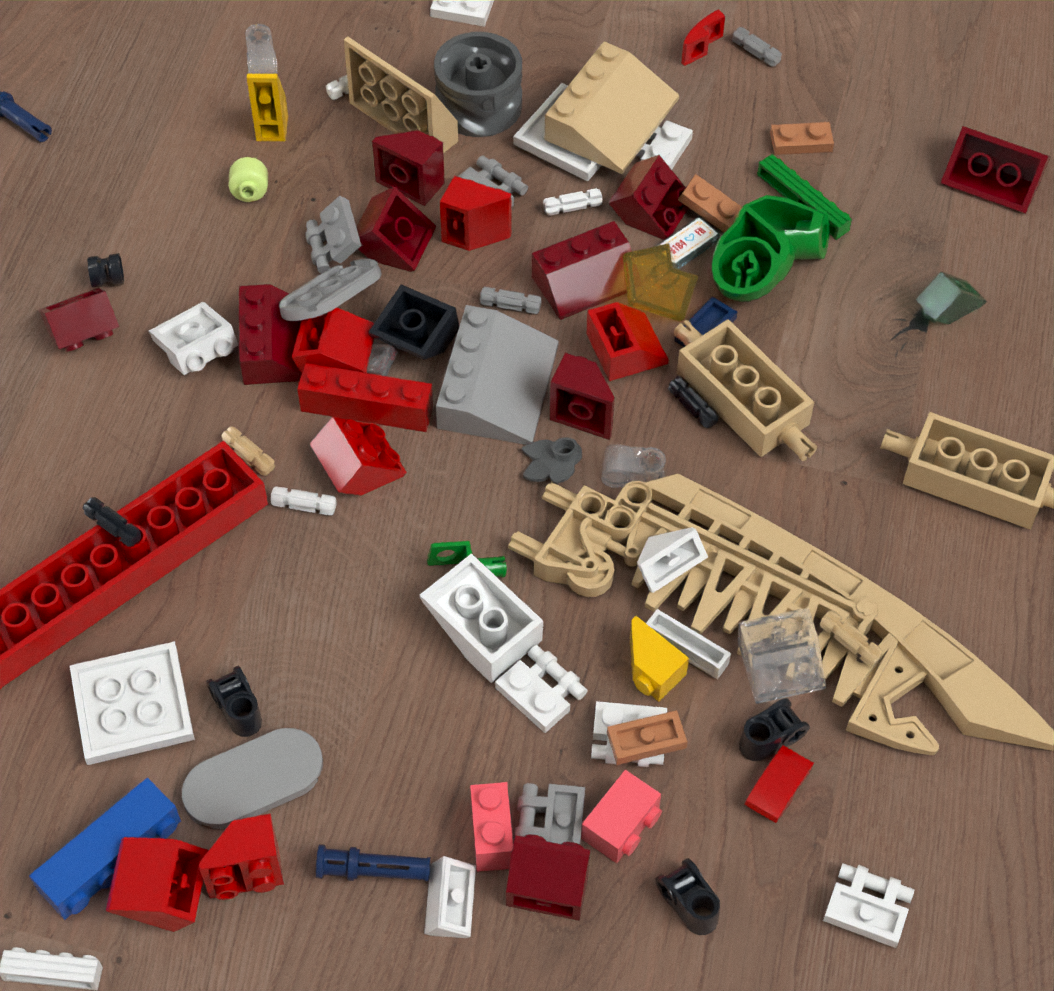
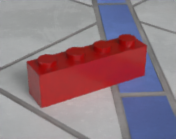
M305 363L297 388L301 412L427 432L433 410L431 383Z

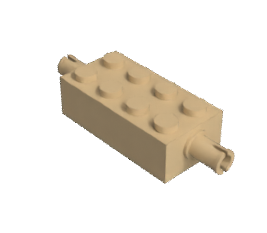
M729 319L704 335L696 330L688 320L683 321V324L680 323L676 327L674 336L686 345L679 350L677 374L682 376L689 383V386L693 387L708 405L760 457L782 443H785L801 461H806L807 457L810 458L815 453L817 445L812 443L801 432L802 429L810 425L814 401Z
M929 412L921 434L916 439L893 432L890 429H887L880 449H886L908 457L909 464L903 481L904 485L1030 530L1039 508H1043L1044 505L1054 509V488L1049 483L1054 469V455L932 412Z

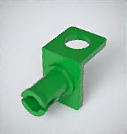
M470 541L432 543L427 557V564L429 566L459 564L472 554ZM446 550L455 551V552H454L452 555H450V556H446V557H439V556H437V554L440 553V552H442V551H446ZM504 556L477 558L496 577L502 578L506 576L507 566Z

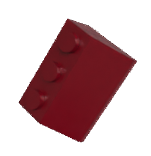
M962 126L941 183L1027 213L1051 156Z
M615 221L532 253V278L560 320L642 287L641 277L630 243Z
M271 284L239 286V352L244 385L300 381L302 375L292 359L301 320L288 321L282 318L279 304L289 293Z

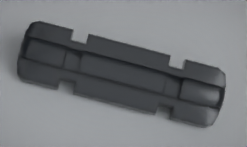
M677 376L670 381L669 391L676 398L680 397L679 401L695 418L699 417L698 421L705 428H711L713 425H716L719 414L711 406L707 407L708 403L693 387H687L689 383L682 376Z
M91 497L84 503L82 507L84 514L91 520H97V524L114 537H121L120 541L125 545L133 547L140 541L142 537L140 529L132 523L127 524L128 520L110 507L103 506L104 503L98 498Z

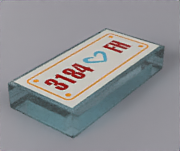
M699 216L656 245L654 254L673 271H676L716 244L720 234Z

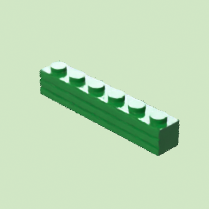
M771 154L759 162L757 175L782 196L828 215L829 234L835 240L850 231L852 219L849 214L840 210L834 202L824 197L822 192L813 188L807 180L797 175L796 171L786 166L780 158Z

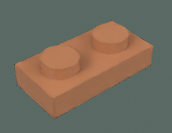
M830 122L771 125L770 135L774 155L833 152L834 141Z
M697 174L693 176L678 199L723 233L733 224L741 209L739 204Z
M677 710L607 727V736L617 765L687 748L688 741Z

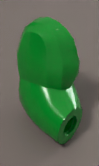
M765 195L743 205L733 224L719 238L713 253L712 272L716 287L723 296L731 300L751 302L765 296L780 281L784 280L791 271L794 260L824 259L829 243L828 215L791 199Z

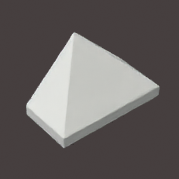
M691 527L648 537L637 565L649 591L654 593L708 558V555L696 529Z

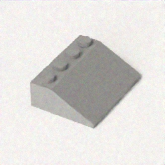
M466 305L436 404L437 429L524 445L533 443L559 341L497 310Z

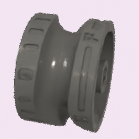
M488 32L463 33L449 39L440 47L434 59L435 95L458 121V133L471 137H487L509 129L518 120L522 111V57L517 47L508 39Z

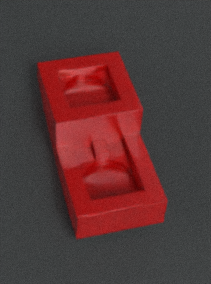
M719 9L698 22L686 36L683 42L681 61L684 66L708 54V45L723 37L725 15Z
M782 745L752 789L744 805L777 823L791 804L799 787L810 774L814 762Z

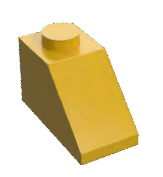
M635 616L631 620L630 628L632 680L641 693L647 696L651 695L659 702L687 675L689 658L639 617Z

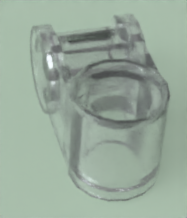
M263 24L251 25L245 33L248 73L278 74L276 53L273 49L270 28Z
M620 444L610 445L604 452L601 480L609 487L623 488L632 481L649 482L648 475H651V481L664 478L665 455L662 451L653 447L642 448ZM650 456L653 457V464L650 463Z

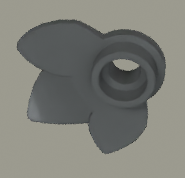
M568 437L557 439L555 442L545 439L527 444L522 447V451L533 461L524 471L523 477L533 482H541L550 478L555 484L568 480L575 472L574 465L582 459L580 445L574 439Z

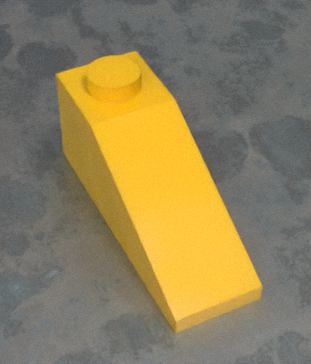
M247 74L246 78L256 141H286L288 110L286 95L278 74Z

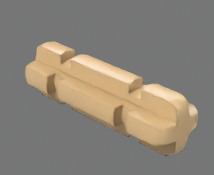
M231 426L221 435L222 441L224 440L232 449L235 448L234 452L250 466H256L255 470L259 474L267 476L274 470V460L269 455L262 454L263 450L246 436H241L242 433L237 428Z
M830 610L821 619V628L829 634L834 633V638L853 654H860V659L868 666L875 665L882 657V649L873 642L869 644L867 642L868 638L849 622L845 621L843 623L841 621L843 618L835 611Z

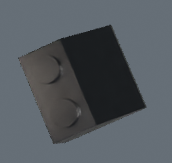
M401 284L370 329L369 336L425 360L444 353L458 332L459 322L456 308Z

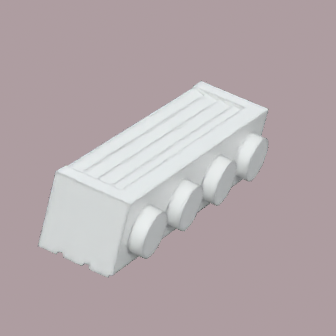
M657 609L647 621V625L689 658V663L712 677L718 679L728 666L731 656L730 652Z
M12 948V950L3 951L0 963V976L3 981L97 991L103 967L100 961L91 955H83L82 958H78L64 952L59 953V955H50L49 952L44 950H36L35 953H31L22 948Z

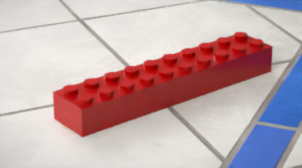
M223 440L117 511L119 515L128 520L127 524L132 523L141 531L142 537L133 547L125 545L120 541L121 537H114L97 524L1 588L0 689L267 506L268 501L264 482Z

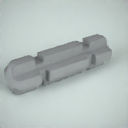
M738 27L733 32L732 41L739 46L744 45L743 48L760 60L764 58V62L771 67H775L781 61L782 53L774 47L770 49V44L754 34L749 35L750 32L745 28Z
M486 286L482 288L480 294V303L482 305L493 307V304H497L498 308L521 312L522 309H526L527 313L538 314L540 311L541 297L538 295L529 294L528 297H525V293L503 289L496 292V288Z

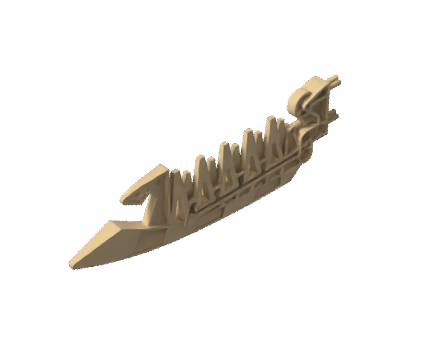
M680 474L645 483L641 481L629 482L623 487L615 500L585 485L578 494H575L551 482V484L546 486L542 499L565 510L566 513L545 544L519 531L511 537L508 549L534 561V576L544 581L569 585L578 595L597 597L604 594L611 587L614 579V563L604 551L609 549L623 556L626 565L636 566L648 537L693 527L701 539L708 558L654 593L649 591L645 608L654 612L688 576L677 608L684 611L703 592L691 625L693 631L701 635L732 600L733 603L723 628L724 632L730 634L750 614L737 651L738 655L746 659L780 622L769 655L777 658L798 635L784 678L792 682L799 678L827 645L817 679L824 682L845 659L832 702L842 707L852 695L861 699L848 722L846 731L892 748L925 755H935L939 750L938 742L916 716L895 719L891 707L893 702L924 682L963 735L1054 751V730L1014 689L944 630L896 596L820 549L758 514ZM652 499L679 512V515L677 516L652 504ZM632 501H638V502H640V503L635 504V503H632ZM587 511H593V512H596V513L589 514V513H586V512H587ZM691 518L709 528L708 531L689 522V519ZM621 525V526H624L625 528H617V527H615V526ZM719 533L722 534L723 536H725V537H727V538H729V539L735 541V542L738 543L739 545H736V544H734V543H732V542H730V541H728V540H726V539H724V538L718 536ZM637 567L632 580V586L639 588L645 580L639 567ZM723 571L735 576L734 580L723 592L716 591ZM768 594H771L782 601L767 616L762 611ZM832 610L843 618L841 620L843 623L845 621L849 622L865 636L872 629L883 639L878 645L883 651L882 657L875 665L868 666L865 662H858L857 655L834 638V633L829 634L823 630L816 639H811L809 633L815 616L822 619L827 612ZM895 669H900L902 673L895 672ZM869 717H874L876 721H870ZM906 734L913 735V738H908Z

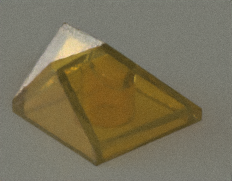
M669 243L625 253L623 263L628 305L681 322L685 318L698 276L677 269Z

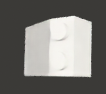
M472 554L420 594L422 602L465 658L491 683L526 655L533 646L538 645L542 641L543 620Z

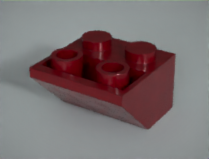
M660 155L636 162L608 202L626 225L662 240H667L671 237L689 207L678 200L686 187Z
M528 834L524 837L515 835L506 887V906L580 921L588 882L590 850L584 849L583 846L574 842L558 844L548 842L538 835Z

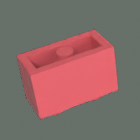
M624 770L582 823L581 839L617 864L624 854L630 856L637 848L641 840L639 835L646 826L652 828L658 821L662 810L659 808L661 793L627 770Z
M507 782L470 785L477 872L509 869L513 839Z

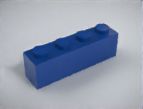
M147 777L29 876L35 888L64 920L71 914L81 912L88 905L92 896L99 890L111 886L121 839L124 837L164 839L169 837L176 830L178 823L181 822L177 808Z

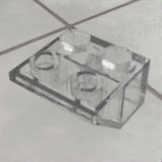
M809 607L739 622L737 641L756 704L826 688L819 639Z

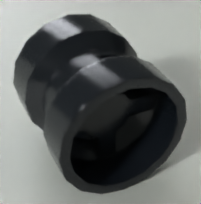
M120 253L110 254L107 258H100L99 256L88 257V272L92 288L102 287L104 283L109 282L114 285L124 284Z

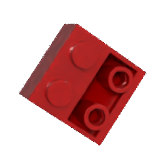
M454 176L440 200L441 242L471 251L509 239L512 234L511 193L477 183L470 179Z
M619 302L587 310L586 334L609 381L669 363V359L644 312Z
M335 308L314 318L301 320L292 359L301 373L305 363L366 373L374 337L369 336V331L374 323L340 308Z
M332 417L310 443L339 493L362 496L402 478L407 473L400 462L399 454L391 448L386 440L384 430L374 423L369 424L352 419Z
M271 814L233 820L199 862L200 872L210 899L227 900L236 897L238 893L253 890L263 893L275 889L276 886L284 885L278 841Z
M122 838L106 912L172 932L195 923L203 883L199 862L209 850L177 839Z

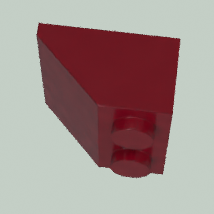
M419 130L378 136L372 140L375 181L389 189L395 186L405 197L426 206L445 184L443 142Z
M394 186L371 198L356 227L361 242L358 250L368 259H373L377 263L412 272L415 271L436 225Z
M100 288L39 309L55 346L58 349L65 348L66 352L84 346L83 340L95 337L97 341L112 336L114 334L112 329L119 327L106 291Z
M565 353L550 382L549 420L610 440L612 437L615 402L612 391L596 362L590 361L583 356Z

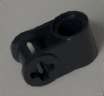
M239 665L233 667V672L215 681L212 679L206 681L215 704L221 709L236 735L248 737L259 731L262 726V718L257 699ZM243 712H250V713H249L248 715H246V716H243V717H242V716H238L239 714H241V713H243Z
M788 698L777 701L765 711L746 721L739 742V750L746 759L751 761L764 760L766 757L779 751L782 745L790 746L796 743L809 731V724L805 721L802 722L791 709L792 703ZM751 736L761 737L764 741H756Z
M686 858L683 860L682 866L668 875L660 874L655 878L663 898L674 908L692 933L707 935L716 929L720 913V900L691 859ZM697 908H706L711 912V914L708 916H699L694 912V910Z

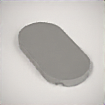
M358 259L350 262L351 266L343 268L342 265H336L326 270L281 300L279 306L282 318L288 321H299L332 311L381 277L382 273L378 263L373 259Z
M281 728L207 759L196 765L189 772L183 783L182 800L186 812L194 822L200 825L210 826L212 829H226L233 820L260 815L298 798L315 786L321 774L323 757L320 746L305 731L295 728Z

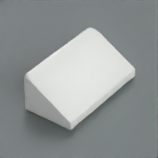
M445 856L431 864L425 934L457 938H469L471 936L476 865Z

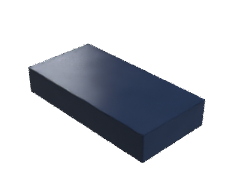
M712 296L694 314L689 322L704 335L728 319L733 323L737 319L738 312ZM675 337L674 341L676 343L680 344L683 347L686 346L683 342H681L678 338Z

